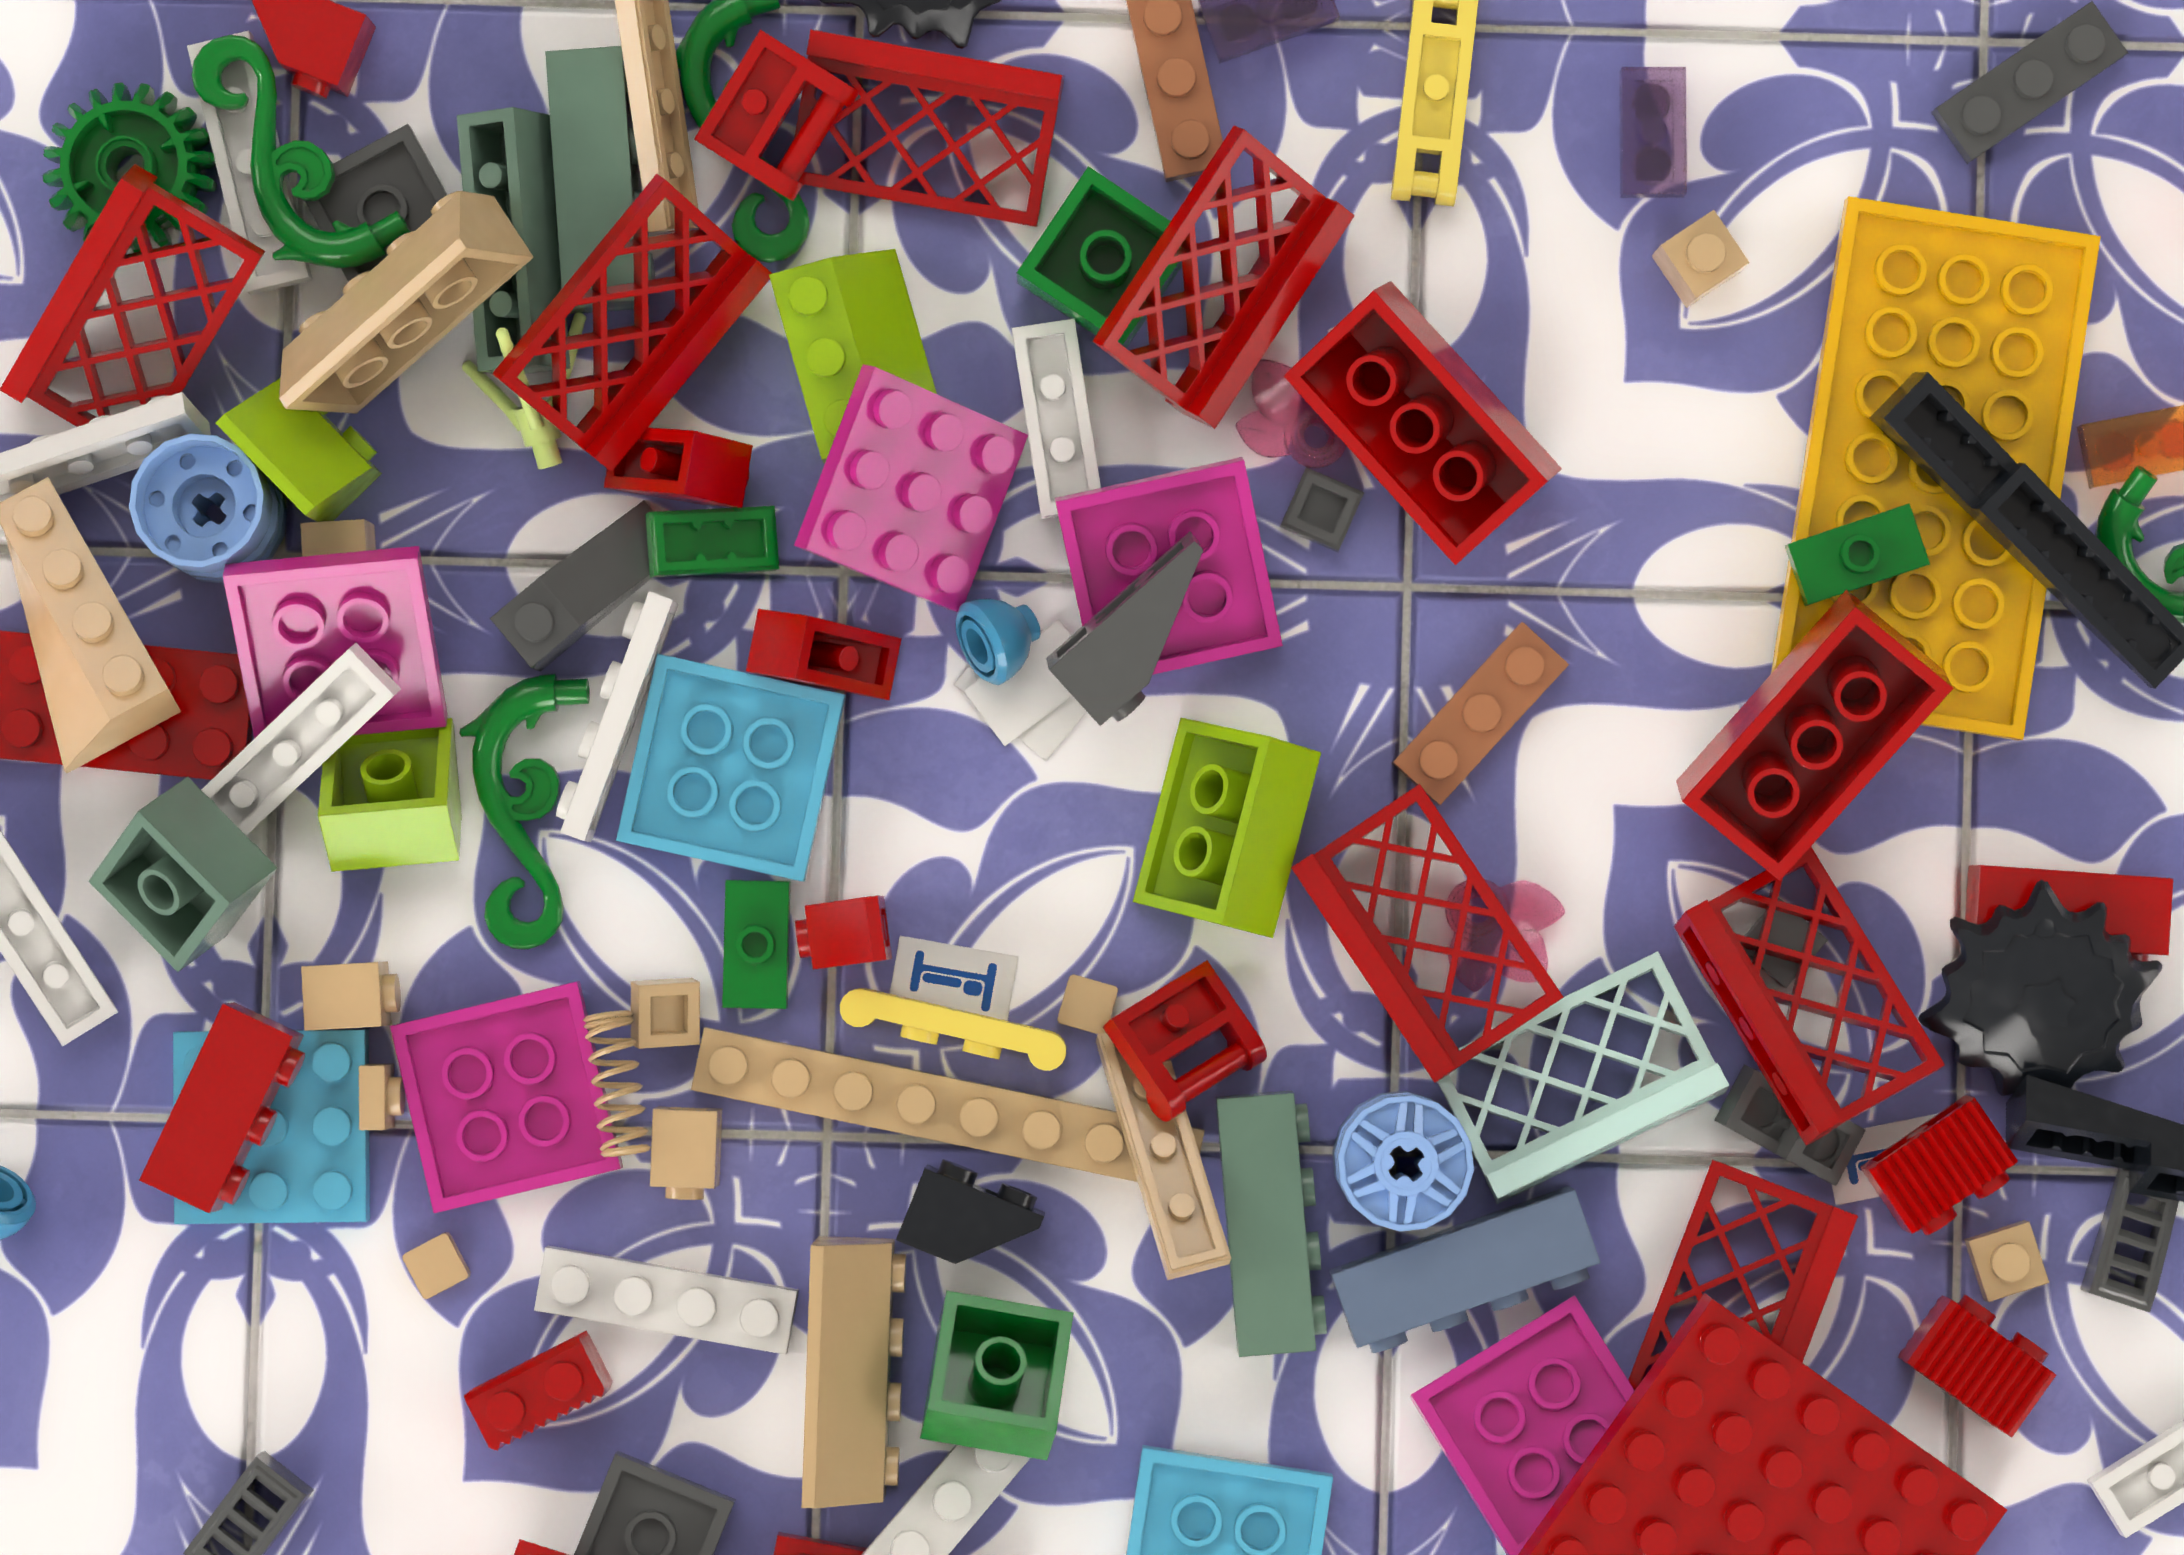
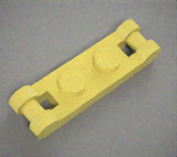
M1413 0L1391 200L1410 202L1412 195L1435 198V205L1452 207L1455 205L1479 0ZM1433 7L1456 10L1455 25L1431 22ZM1416 153L1440 155L1438 173L1414 170Z
M857 988L849 991L840 1002L842 1019L853 1027H864L873 1023L876 1019L902 1025L900 1037L937 1045L939 1034L965 1039L962 1051L984 1057L1000 1059L1002 1048L1027 1053L1030 1062L1036 1068L1044 1071L1058 1068L1066 1057L1067 1046L1064 1039L1059 1034L1050 1030L868 988Z

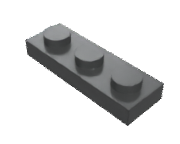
M2091 1L1936 107L1931 113L1968 164L2128 54V51L2096 5Z

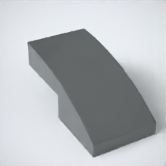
M1745 1064L1714 1120L1834 1186L1838 1184L1866 1131L1855 1123L1847 1121L1827 1135L1806 1146L1764 1075Z

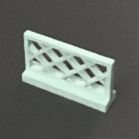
M1658 951L1565 996L1472 1058L1471 1060L1495 1067L1484 1102L1458 1093L1449 1075L1437 1082L1453 1115L1460 1121L1471 1142L1472 1153L1486 1179L1496 1204L1725 1094L1729 1087V1083L1718 1062L1715 1063ZM1652 971L1664 994L1657 1017L1620 1006L1627 983ZM1618 987L1613 1003L1597 998ZM1587 1004L1610 1012L1599 1046L1563 1034L1570 1010ZM1668 1004L1679 1025L1663 1020ZM1561 1015L1556 1031L1539 1026ZM1616 1015L1653 1026L1642 1060L1606 1048ZM1662 1029L1686 1037L1697 1061L1676 1071L1649 1063L1659 1030ZM1528 1031L1552 1040L1542 1073L1505 1062L1513 1038ZM1559 1042L1596 1054L1585 1088L1548 1076ZM1504 1043L1498 1059L1482 1054ZM1466 1044V1045H1464V1046H1462V1047H1460V1048H1458V1049H1459V1050H1462L1463 1048H1465V1047L1468 1046L1469 1044ZM1602 1057L1639 1069L1631 1093L1615 1099L1591 1091ZM1502 1070L1538 1082L1527 1116L1491 1104ZM1645 1072L1662 1077L1641 1087ZM1545 1085L1581 1097L1573 1121L1557 1127L1534 1119ZM1588 1099L1604 1104V1106L1583 1116ZM1464 1105L1481 1110L1476 1126H1474ZM1488 1113L1524 1125L1516 1149L1491 1160L1480 1138ZM1531 1127L1547 1132V1134L1526 1143Z

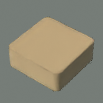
M1075 974L1070 975L1057 1021L1060 1024L1095 1034L1106 1033L1103 1026L1111 1018L1118 988L1114 985Z
M449 1232L442 1233L402 1256L409 1273L424 1299H429L470 1277L471 1274Z

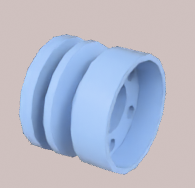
M190 433L165 441L144 458L131 484L129 510L137 535L153 554L201 582L224 583L223 572L225 564L272 560L285 536L287 508L282 491L238 446L217 435ZM212 504L220 507L222 512L227 515L219 525L213 522L206 514V511Z
M1407 1091L1379 1093L1355 1106L1339 1126L1332 1150L1335 1178L1348 1202L1373 1224L1399 1232L1427 1229L1449 1217L1467 1195L1474 1171L1471 1142L1460 1121L1436 1101ZM1398 1146L1406 1152H1410L1415 1148L1420 1152L1414 1160L1418 1172L1410 1178L1402 1172L1396 1173L1392 1177L1388 1171L1395 1163L1390 1153Z

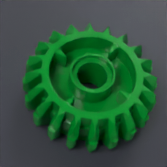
M121 82L115 83L112 89V102L108 103L105 96L98 89L90 90L89 101L93 109L86 112L76 103H72L68 106L67 110L77 120L73 127L69 129L61 123L52 125V132L64 140L62 148L49 146L43 149L44 157L60 164V168L43 173V182L52 187H63L52 195L49 203L57 211L70 209L65 215L63 225L72 232L85 226L83 241L87 238L118 184V165L125 157L130 155L142 156L144 169L157 177L154 184L206 215L209 209L208 206L195 197L198 190L214 192L217 183L212 178L200 175L201 170L211 169L216 166L212 152L198 151L210 141L208 131L205 128L191 129L198 117L197 114L190 107H185L175 112L178 99L172 93L166 91L155 101L154 89L148 84L141 83L136 89L133 99H131L128 87ZM154 206L145 221L148 235H152L154 241L160 247L172 245L168 228L174 226L181 232L178 219L157 206ZM137 237L131 246L134 253L141 251Z

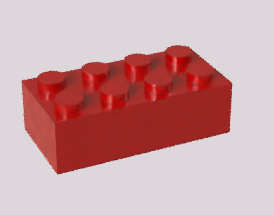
M1846 589L1676 780L1681 800L1780 881L1954 688L1945 671Z

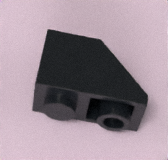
M942 1159L939 1169L926 1165L896 1240L957 1264L1039 1229L1045 1212L1034 1208L1038 1197L1004 1183L1001 1184L999 1192L996 1193L974 1184L978 1175L977 1172Z

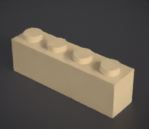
M49 477L0 502V525L5 533L63 768L67 774L180 713L181 710Z

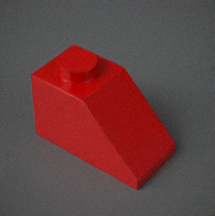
M252 0L278 63L289 74L294 76L291 85L322 99H327L330 90L348 97L376 29V26L368 16L330 0Z
M647 428L612 472L608 469L606 470L604 488L700 505L742 508L745 489L749 481V466L753 445L693 430Z
M758 609L746 671L790 682L890 701L902 638L813 616Z
M876 895L806 905V919L795 920L800 958L811 957L813 970L892 959L884 896Z

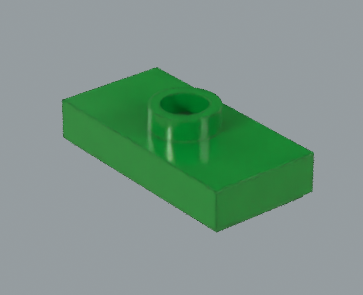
M1910 503L1785 545L1805 606L1843 594L1846 589L1852 591L1930 564Z
M775 506L655 511L645 514L650 578L765 572L779 569Z
M725 880L722 1008L788 1009L790 881Z

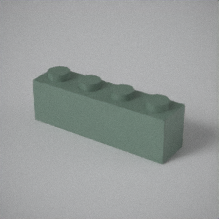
M621 46L545 51L562 288L642 192V190L637 188L636 165L639 164ZM633 253L618 255L607 267V287L634 282ZM648 253V280L655 279L653 254ZM634 296L608 300L607 311L634 310ZM590 303L575 306L570 314L578 312L593 313V305Z
M516 107L457 115L463 191L494 196L534 257L473 311L478 372L493 373L504 360L496 337L497 329L501 327L506 328L515 346L562 289L550 115ZM565 318L566 336H568L567 319ZM569 350L566 351V369H571ZM552 354L534 356L524 368L525 374L552 371Z
M1293 1091L1215 1097L1228 1248L1231 1255L1230 1273L1239 1357L1316 1351L1315 1335L1327 1334L1323 1295H1311L1309 1271L1321 1270V1255L1318 1231L1306 1232L1304 1207L1316 1206L1312 1167L1301 1168L1298 1143L1310 1142L1307 1103L1295 1104Z

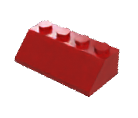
M1392 281L1374 289L1283 376L1455 565L1562 470L1558 463Z

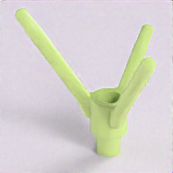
M578 312L574 314L568 336L582 334L586 321V316L583 313ZM501 327L496 330V337L502 355L505 358L512 351L514 344L508 330ZM578 349L569 350L571 369H566V379H570ZM465 361L462 365L463 371L506 414L517 431H521L525 447L532 446L538 469H545L563 463L556 439L562 437L560 430L520 397L522 406L518 407L485 373L478 372L477 366L472 361ZM523 369L517 378L525 385L530 386ZM550 396L545 401L552 406V396Z

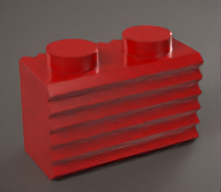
M1964 1095L1860 1166V1168L1904 1231L1913 1234L1921 1229L1925 1235H1930L1946 1226L1958 1215L1953 1206L1961 1202L1965 1197L1974 1193L1978 1199H1982L2004 1186L2010 1180L2006 1170L2014 1166L2018 1160L1976 1098Z
M1964 1294L1961 1300L1956 1303L1942 1295L1937 1299L1935 1306L1930 1309L1927 1317L1922 1320L1920 1327L1915 1330L1913 1337L1908 1340L1905 1348L1900 1351L1898 1358L1999 1431L2012 1438L2056 1377L2054 1372L2042 1364L2049 1354L2018 1332L2015 1333L2010 1341L1990 1327L1996 1316L1969 1296Z
M584 1331L478 1385L467 1392L464 1398L488 1447L498 1451L505 1444L510 1445L516 1438L521 1439L528 1432L533 1433L540 1426L545 1427L551 1420L556 1421L563 1414L568 1415L574 1408L580 1409L586 1402L591 1403L597 1397L602 1398L610 1390L613 1380L587 1331Z

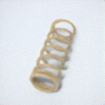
M629 1010L588 1015L583 1019L586 1023L583 1027L590 1030L585 1036L589 1042L615 1044L595 1051L587 1059L594 1065L616 1067L595 1075L590 1081L594 1086L620 1089L597 1098L594 1106L602 1110L625 1111L601 1120L596 1127L603 1132L629 1133L603 1143L599 1148L602 1151L600 1155L603 1157L643 1153L651 1148L648 1144L608 1148L642 1137L649 1131L644 1127L605 1126L614 1121L640 1114L646 1109L642 1105L603 1104V1102L639 1091L643 1086L640 1083L599 1081L606 1077L635 1069L639 1066V1062L635 1060L595 1059L635 1045L637 1041L633 1038L593 1037L598 1033L632 1024L634 1021L631 1017L633 1013Z

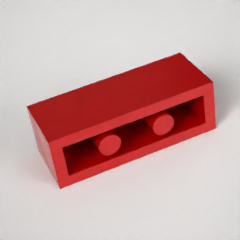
M1968 865L1965 920L1975 924L1986 923L1992 917L1998 905H2004L2013 910L2022 908L2027 903L2036 883L2042 879L2048 882L2063 907L2070 912H2081L2096 902H2103L2107 907L2106 932L2110 935H2128L2131 940L2130 952L2136 960L2149 961V955L2169 956L2174 878Z
M235 1002L223 1003L139 1181L207 1213L222 1210L225 1202L234 1205L241 1195L250 1174V1170L242 1167L251 1146L256 1144L261 1147L276 1121L278 1112L271 1109L270 1106L280 1085L289 1088L303 1064L305 1053L298 1050V1047L304 1035Z

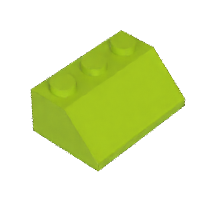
M896 249L829 257L769 274L824 465L863 364L877 367L937 394Z
M1180 717L1133 902L1273 938L1321 752L1266 735Z

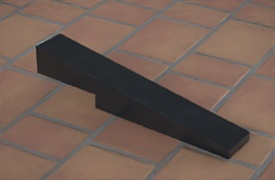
M1929 372L1912 373L1869 418L2148 687L2156 689L2184 659V626L2025 463H2016Z
M2030 1075L2024 1077L2006 1102V1144L2010 1149L2128 1169L2129 1193L2184 1202L2183 1124Z

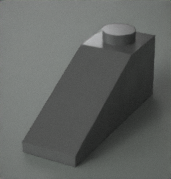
M645 500L538 577L490 618L531 668L541 672L651 579L645 514L654 511Z
M1188 532L1046 658L1050 672L1099 726L1104 724L1110 717H1113L1117 722L1123 720L1146 697L1141 690L1150 682L1203 552L1199 541L1191 532Z

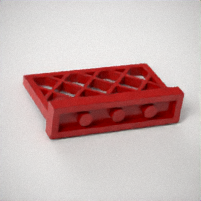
M810 29L806 52L808 60L828 72L846 75L852 86L860 92V98L853 103L851 108L846 107L840 112L829 130L850 161L829 176L804 171L798 182L803 185L1034 227L1038 226L1059 101H1061L1064 75ZM857 77L882 81V83L866 92ZM809 82L806 83L802 90L794 138L817 102V87ZM892 84L908 86L923 109L893 130L872 99ZM920 89L945 94L929 104ZM955 95L970 97L986 119L957 141L953 139L934 111ZM982 100L1008 105L994 115H991ZM866 104L886 135L856 156L836 127V124ZM1018 106L1044 111L1040 137L1018 153L997 121ZM928 115L949 146L918 167L898 136ZM988 127H991L1011 158L981 179L960 147ZM890 141L912 171V173L892 187L877 185L861 163ZM1037 149L1032 174L1022 159ZM954 152L974 181V184L955 198L939 196L923 173ZM1014 164H1017L1031 185L1027 211L1000 207L986 184ZM855 167L865 182L839 177ZM917 178L927 193L902 188ZM980 190L990 205L965 201L964 199Z
M1233 126L1092 342L1166 398L1165 401L1180 413L1215 429L1355 215L1339 202L1326 198L1245 129ZM1244 150L1253 158L1254 184L1232 190L1230 170ZM1270 172L1277 178L1270 180ZM1290 188L1298 195V198L1283 221L1273 223L1271 193ZM1255 197L1257 228L1235 233L1233 203ZM1217 207L1219 238L1196 243V221L1204 210ZM1258 241L1259 257L1248 274L1238 277L1236 247ZM1220 251L1222 281L1200 287L1197 257ZM1182 261L1184 291L1161 297L1160 276L1169 264ZM1224 295V311L1212 328L1203 330L1201 300ZM1185 305L1187 335L1164 341L1162 311ZM1147 315L1149 345L1132 350L1126 349L1118 340L1132 319ZM1189 348L1190 363L1174 386L1167 380L1165 354ZM1150 359L1151 367L1143 362V360Z
M134 164L119 180L0 387V391L20 403L29 398L76 427L88 424L92 419L96 418V416L87 412L88 410L96 409L98 417L111 415L108 406L139 400L140 404L144 405L151 400V397L160 395L171 396L183 392L263 257L265 250L154 184L157 177ZM154 206L159 207L178 219L184 242L152 248L145 221ZM193 229L205 235L206 237L196 239ZM137 237L141 251L127 254ZM221 245L244 259L234 278L209 283L199 250ZM188 252L197 285L165 292L156 259ZM144 261L154 295L122 301L114 276L120 266ZM226 290L216 307L212 293ZM106 291L110 304L97 306ZM201 296L208 320L206 326L200 331L178 335L169 302ZM157 305L166 338L135 344L125 311ZM113 314L123 347L92 353L84 329L89 319ZM76 342L80 356L67 358ZM195 343L185 359L181 345ZM170 348L177 371L176 377L173 382L148 387L138 355ZM126 357L136 389L105 396L95 364ZM83 366L93 398L72 403L49 389L59 371Z
M656 174L492 374L579 447L612 472L770 280L769 274L772 273L757 259L745 252L667 180ZM665 198L674 206L675 233L648 237V217ZM689 220L699 229L689 230ZM713 241L721 248V251L704 271L689 273V244ZM675 247V276L648 280V251ZM633 253L634 282L607 287V267L618 255ZM675 290V307L663 321L649 323L648 294ZM634 296V325L607 330V301ZM592 303L593 332L566 336L565 318L575 306ZM634 339L633 358L623 370L608 372V344ZM593 346V375L566 379V351ZM552 354V382L527 386L517 378L534 356ZM594 389V405L578 425L575 426L567 419V393ZM552 396V406L542 398Z
M1420 784L1315 854H1310L1291 867L1434 1083H1437L1564 998ZM1415 803L1418 804L1431 824L1426 850L1389 843L1394 817ZM1385 824L1382 842L1364 838ZM1437 834L1451 855L1433 852ZM1354 844L1380 849L1373 886L1346 881L1332 859ZM1387 851L1425 858L1417 895L1380 888ZM1432 860L1460 866L1467 877L1462 904L1425 897ZM1473 887L1488 909L1469 905ZM1352 890L1371 894L1368 912ZM1378 895L1416 903L1409 939L1381 934L1373 922ZM1423 904L1460 911L1453 948L1416 941ZM1467 913L1495 918L1503 930L1498 957L1460 950ZM1508 940L1524 962L1505 959ZM1388 943L1407 947L1404 965L1401 964ZM1414 948L1452 956L1444 993L1417 988L1409 976ZM1459 957L1496 965L1489 1002L1452 995ZM1503 966L1530 971L1545 994L1523 1009L1497 1004ZM1424 997L1443 1000L1439 1019ZM1450 1002L1488 1009L1483 1036L1462 1050L1458 1049L1445 1029ZM1494 1011L1514 1014L1491 1030Z
M1812 847L1805 852L1785 875L1787 876L1803 867L1817 890L1812 910L1779 901L1778 896L1783 878L1779 881L1765 870L1711 901L1705 900L1685 911L1674 925L1675 930L1806 1146L1945 1066ZM1771 885L1769 897L1755 894ZM1738 902L1765 909L1758 940L1734 933L1722 911ZM1823 903L1826 904L1832 915L1821 913ZM1775 910L1809 921L1802 952L1767 942ZM1818 924L1843 932L1850 944L1845 964L1811 955ZM1744 948L1755 951L1753 962ZM1764 954L1799 964L1792 994L1773 990L1766 986L1760 976ZM1857 957L1865 970L1855 968ZM1808 966L1842 976L1835 1007L1801 998ZM1852 979L1875 985L1883 998L1879 1020L1845 1010ZM1777 1003L1788 1006L1786 1017ZM1798 1009L1832 1018L1825 1050L1802 1044L1793 1030ZM1891 1012L1899 1025L1889 1023ZM1842 1022L1876 1031L1869 1062L1834 1053ZM1888 1034L1909 1040L1922 1063L1905 1073L1879 1066L1885 1035ZM1811 1058L1822 1061L1820 1072H1818ZM1832 1064L1866 1074L1860 1098L1843 1108H1840L1827 1086ZM1875 1077L1889 1080L1888 1083L1873 1090Z
M1712 1159L1628 1379L1633 1389L1636 1390L1641 1383L1647 1366L1655 1363L1662 1353L1660 1352L1652 1356L1660 1332L1662 1331L1667 1344L1673 1338L1665 1321L1670 1306L1692 1296H1696L1699 1302L1703 1296L1702 1292L1736 1277L1752 1310V1313L1740 1318L1746 1323L1756 1319L1764 1336L1803 1363L1858 1215ZM1720 1176L1745 1185L1757 1211L1722 1226L1711 1203ZM1755 1190L1781 1200L1763 1208ZM1789 1204L1817 1213L1808 1238L1784 1249L1781 1248L1766 1215ZM1708 1212L1715 1229L1697 1237L1705 1214ZM1760 1217L1775 1253L1740 1268L1725 1232ZM1719 1236L1734 1271L1699 1285L1688 1262L1692 1248L1699 1243ZM1803 1249L1793 1274L1785 1256ZM1779 1259L1790 1283L1784 1299L1759 1309L1744 1274ZM1685 1271L1692 1289L1675 1296ZM1780 1309L1770 1334L1763 1316Z

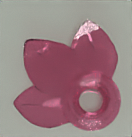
M1261 359L1253 370L1251 382L1253 400L1258 410L1244 416L1235 425L1243 442L1252 451L1267 458L1291 456L1296 462L1308 468H1324L1335 463L1344 453L1346 445L1283 377L1292 367L1276 361ZM1312 426L1322 428L1327 435L1326 445L1321 448L1309 446L1304 439L1305 430Z
M1484 879L1547 971L1548 955L1543 937L1538 931L1554 924L1565 914V909L1561 902L1550 891L1526 880L1512 882L1499 887L1495 883ZM1467 880L1456 885L1449 893L1446 901L1462 904ZM1474 887L1472 888L1470 900L1476 897L1480 898ZM1445 908L1447 923L1454 932L1449 948H1453L1460 911ZM1467 917L1460 950L1498 957L1503 930L1495 918L1487 917L1484 921L1475 923ZM1508 940L1505 959L1524 962ZM1448 955L1449 965H1450L1451 957H1452V956H1450V955ZM1459 957L1455 976L1469 990L1477 992L1490 980L1493 972L1496 970V965ZM1503 966L1502 976L1517 982H1537L1530 971Z

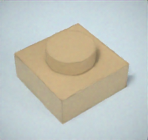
M691 977L631 981V1012L633 1013L631 1017L634 1019L631 1024V1038L637 1041L634 1045L636 1048L700 1045V982Z
M394 1063L359 1066V1130H387L394 1128L395 1116H403L405 1110V1089L402 1077H394Z
M2019 1221L1964 1239L1984 1301L1991 1302L2049 1283L2029 1221Z

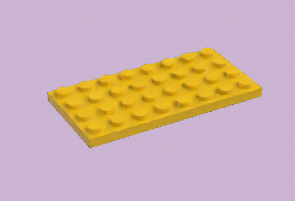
M1848 196L1844 200L1791 543L1910 503L1930 564L1849 592L1939 665L1951 682L1954 689L1921 725L2017 741L2023 740L2046 588L1869 418L1912 373L1929 372L2016 463H2025L2060 499L2101 236ZM1789 560L1771 673L1842 595L1840 594L1805 606Z

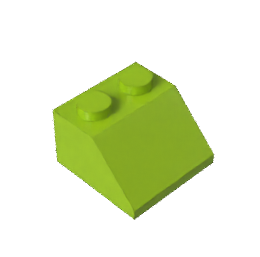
M280 378L226 412L215 422L305 516L317 522L334 521L382 474L370 462L378 452L351 425L342 433L327 418L326 414L328 412L285 409L279 399Z
M447 718L446 727L352 735L322 764L318 820L331 872L459 861L462 814L455 730L452 718Z

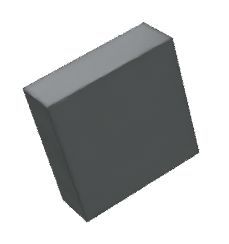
M1306 467L1280 527L1338 552L1364 492Z
M1775 910L1767 942L1802 952L1809 923L1801 917ZM1765 912L1744 936L1758 940ZM1818 931L1816 932L1811 953L1813 956L1828 941ZM1744 948L1749 958L1753 961L1755 951ZM1764 954L1761 969L1781 987L1787 988L1795 979L1799 964Z

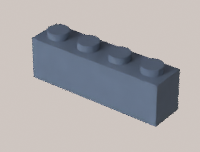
M1567 1186L1329 1269V1273L1354 1344L1357 1348L1369 1344L1371 1352L1378 1353L1406 1343L1408 1339L1405 1331L1429 1323L1432 1332H1438L1462 1324L1469 1320L1466 1310L1490 1302L1492 1310L1498 1311L1520 1304L1529 1299L1526 1289L1551 1281L1553 1290L1580 1283L1590 1278L1587 1268L1601 1262L1576 1190Z

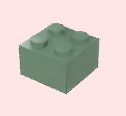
M187 776L136 813L88 882L179 972L228 935L278 868L217 807L215 802L206 796Z

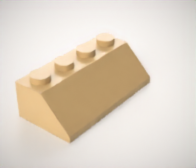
M456 191L446 195L433 206L431 210L432 216L416 231L400 236L387 248L388 256L371 271L361 273L351 279L342 290L344 295L328 310L312 315L301 324L299 328L300 335L282 350L279 399L285 409L357 414L534 258L494 196L466 191Z
M818 1236L811 1244L801 1508L815 1509L881 1503L886 1496V1486H898L900 1448L888 1447L889 1421H900L902 1383L890 1382L891 1357L903 1356L904 1318H892L893 1292L905 1293L906 1254H894L895 1239Z

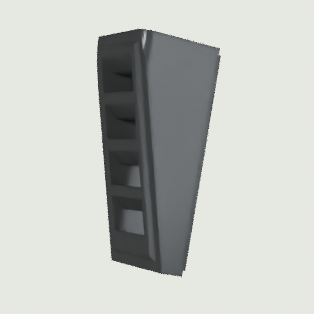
M2118 1168L2080 1290L2150 1313L2158 1289L2179 1201L2143 1195L2161 1201L2157 1213L2127 1204L2129 1171ZM2123 1216L2153 1225L2150 1237L2121 1229ZM2117 1241L2144 1249L2142 1262L2115 1254ZM2111 1266L2137 1274L2134 1287L2109 1279Z
M263 1451L254 1458L183 1554L215 1555L206 1548L207 1544L214 1538L234 1555H264L314 1489L266 1451ZM257 1480L285 1501L280 1510L251 1489ZM242 1500L271 1521L265 1530L236 1508ZM227 1519L256 1540L250 1549L221 1527Z

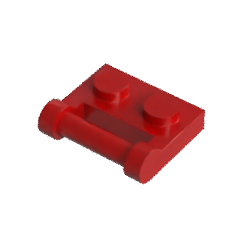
M760 29L694 140L781 195L794 201L803 184L798 182L844 105L851 108L860 92ZM809 82L823 92L776 168L761 159L804 86Z
M1208 960L1114 1016L1103 1026V1029L1146 1090L1147 1102L1152 1112L1165 1122L1182 1114L1186 1109L1187 1102L1239 1069L1249 1071L1263 1063L1267 1058V1051L1262 1039ZM1220 1030L1227 1040V1047L1174 1080L1164 1064Z

